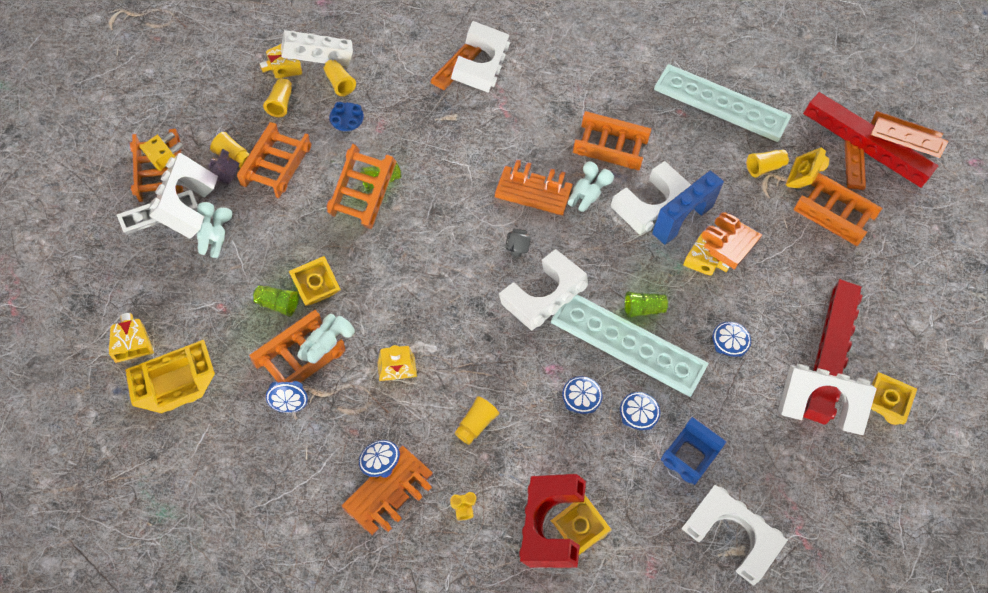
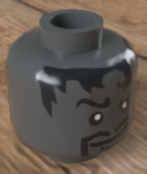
M513 229V231L507 234L505 248L511 252L510 255L521 257L522 254L529 251L531 237L527 234L526 230Z

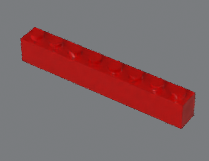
M818 92L809 102L803 113L845 141H850V144L858 146V149L862 148L866 154L920 188L924 186L939 166L909 147L871 135L874 125L821 92Z
M839 279L833 287L813 371L817 372V368L830 371L829 375L837 376L838 373L842 374L843 369L846 368L849 360L846 355L852 346L850 337L853 336L856 328L853 324L859 314L857 306L861 303L863 297L860 294L862 286ZM830 385L815 389L808 397L803 417L826 425L836 416L837 408H835V404L839 401L841 391L837 387Z

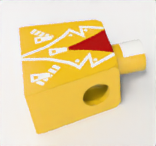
M281 44L267 50L268 60L259 63L262 73L272 70L277 79L302 74L299 60L282 57Z
M700 235L688 253L683 265L709 276L714 273L716 268L727 273L730 267L709 254L710 250L703 247L706 241Z
M131 313L122 314L120 316L121 323L113 324L110 327L109 355L115 363L154 353L143 323L140 319L133 320Z
M393 345L390 348L380 350L377 361L379 381L417 377L415 357L409 346L399 347Z

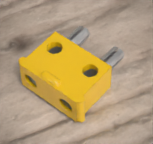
M172 132L162 139L157 134L146 143L140 144L141 150L158 171H162L166 167L168 160L171 157H175L174 153L183 148L180 142L170 149L167 147L166 143L175 138Z

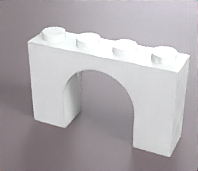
M472 21L465 44L481 48L490 56L491 61L477 63L458 56L451 79L489 93L490 87H494L497 77H494L495 74L499 75L501 69L499 63L504 61L506 54L503 52L508 50L510 44L507 41L509 34Z
M178 153L174 158L171 157L166 164L168 169L161 177L162 184L156 189L157 197L150 204L152 210L149 216L182 235L191 238L200 230L204 216L180 201L175 191V185L187 187L205 198L214 189L218 176Z
M666 161L652 169L649 181L664 194L666 201L657 205L646 204L639 200L627 187L613 196L611 208L639 235L645 231L649 232L656 223L660 209L691 185Z
M556 249L542 259L543 271L559 284L552 294L545 297H533L524 292L514 282L499 293L501 304L531 331L541 326L548 317L556 314L564 304L569 303L574 296L584 291L588 286L587 273Z
M798 363L797 366L790 365L778 409L781 415L802 420L809 395L818 387L826 385L835 386L841 391L844 399L838 427L844 431L864 435L876 392V387L870 385L871 381L858 378L857 381L850 380V376L840 373L837 376L829 375L830 371L817 368L816 372L809 370V366Z
M714 485L682 527V530L700 542L713 524L719 520L729 519L741 524L749 535L750 549L736 569V572L754 586L761 580L788 540L783 537V534L778 529L771 528L766 524L761 516L749 511L744 503L733 499L724 488Z

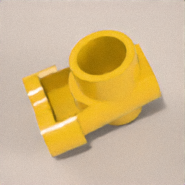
M468 492L465 495L455 494L451 497L450 505L455 509L457 520H468L474 517L472 505L476 504V495L473 492Z

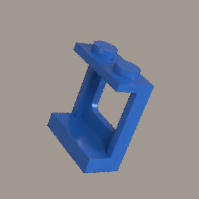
M691 417L682 432L668 450L665 451L661 461L670 470L678 472L684 481L695 485L727 441ZM685 442L704 454V459L696 470L675 456Z

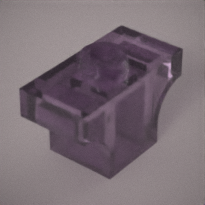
M222 149L216 158L212 157L208 167L210 172L218 176L217 181L228 185L234 178L240 163L231 159L229 152Z

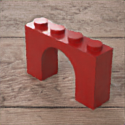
M578 474L531 476L530 484L528 485V501L525 507V524L522 528V547L519 551L520 562L528 567L578 568L580 545L571 539H546L543 532V522L551 508L561 503L584 502L586 481Z

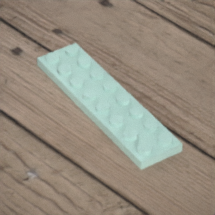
M670 64L667 65L654 88L655 91L776 142H779L792 116Z
M579 295L574 296L569 303L564 304L551 320V323L689 397L692 396L709 364Z

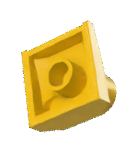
M820 147L796 157L786 186L802 188L812 184L818 173L824 171L829 165L826 151Z
M325 256L289 271L293 284L305 306L318 303L341 291Z
M878 372L871 384L876 387L871 409L883 415L890 424L904 425L911 410L917 388Z
M586 495L584 502L572 503L550 520L564 539H571L580 545L579 555L599 540L605 538L612 531Z

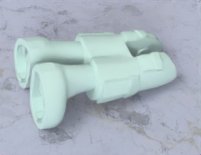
M591 161L584 164L583 172L585 178L580 179L576 183L573 193L568 200V205L574 207L579 198L582 199L578 209L581 212H584L591 203L597 200L601 194L600 189L603 186L611 184L614 180L613 173L607 169H603L598 175V167ZM597 177L595 184H591V182L595 180V178Z
M202 202L197 207V212L204 216L201 228L197 232L198 252L205 255L208 244H211L210 257L218 258L225 238V229L222 225L232 218V211L228 208H219L214 212L213 204ZM212 216H213V226H212V224L210 223V220H211V217H212Z
M328 314L323 319L321 327L313 331L301 345L297 356L303 361L315 364L337 344L336 336L340 334L345 338H349L354 334L355 330L351 323L342 316L336 318L333 314Z

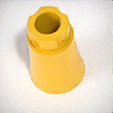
M330 59L326 61L323 69L335 93L338 96H346L352 93L356 87L355 79L336 60Z
M279 78L263 104L264 110L273 117L280 118L287 114L288 102L292 92V83L288 79Z
M227 132L219 133L210 145L212 153L221 156L240 168L249 156L247 150L234 141Z
M785 150L752 153L748 155L746 160L747 169L751 176L755 178L767 172L780 169L789 163L788 153Z
M477 396L472 407L459 423L455 435L464 443L470 445L488 424L499 415V411L486 399Z

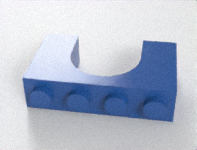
M711 170L660 209L652 234L664 245L668 244L678 235L683 221L693 209L702 216L714 207L724 181Z

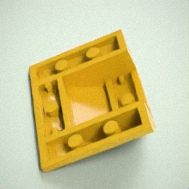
M204 340L125 369L132 406L158 413L174 410L176 407L201 398L215 375Z

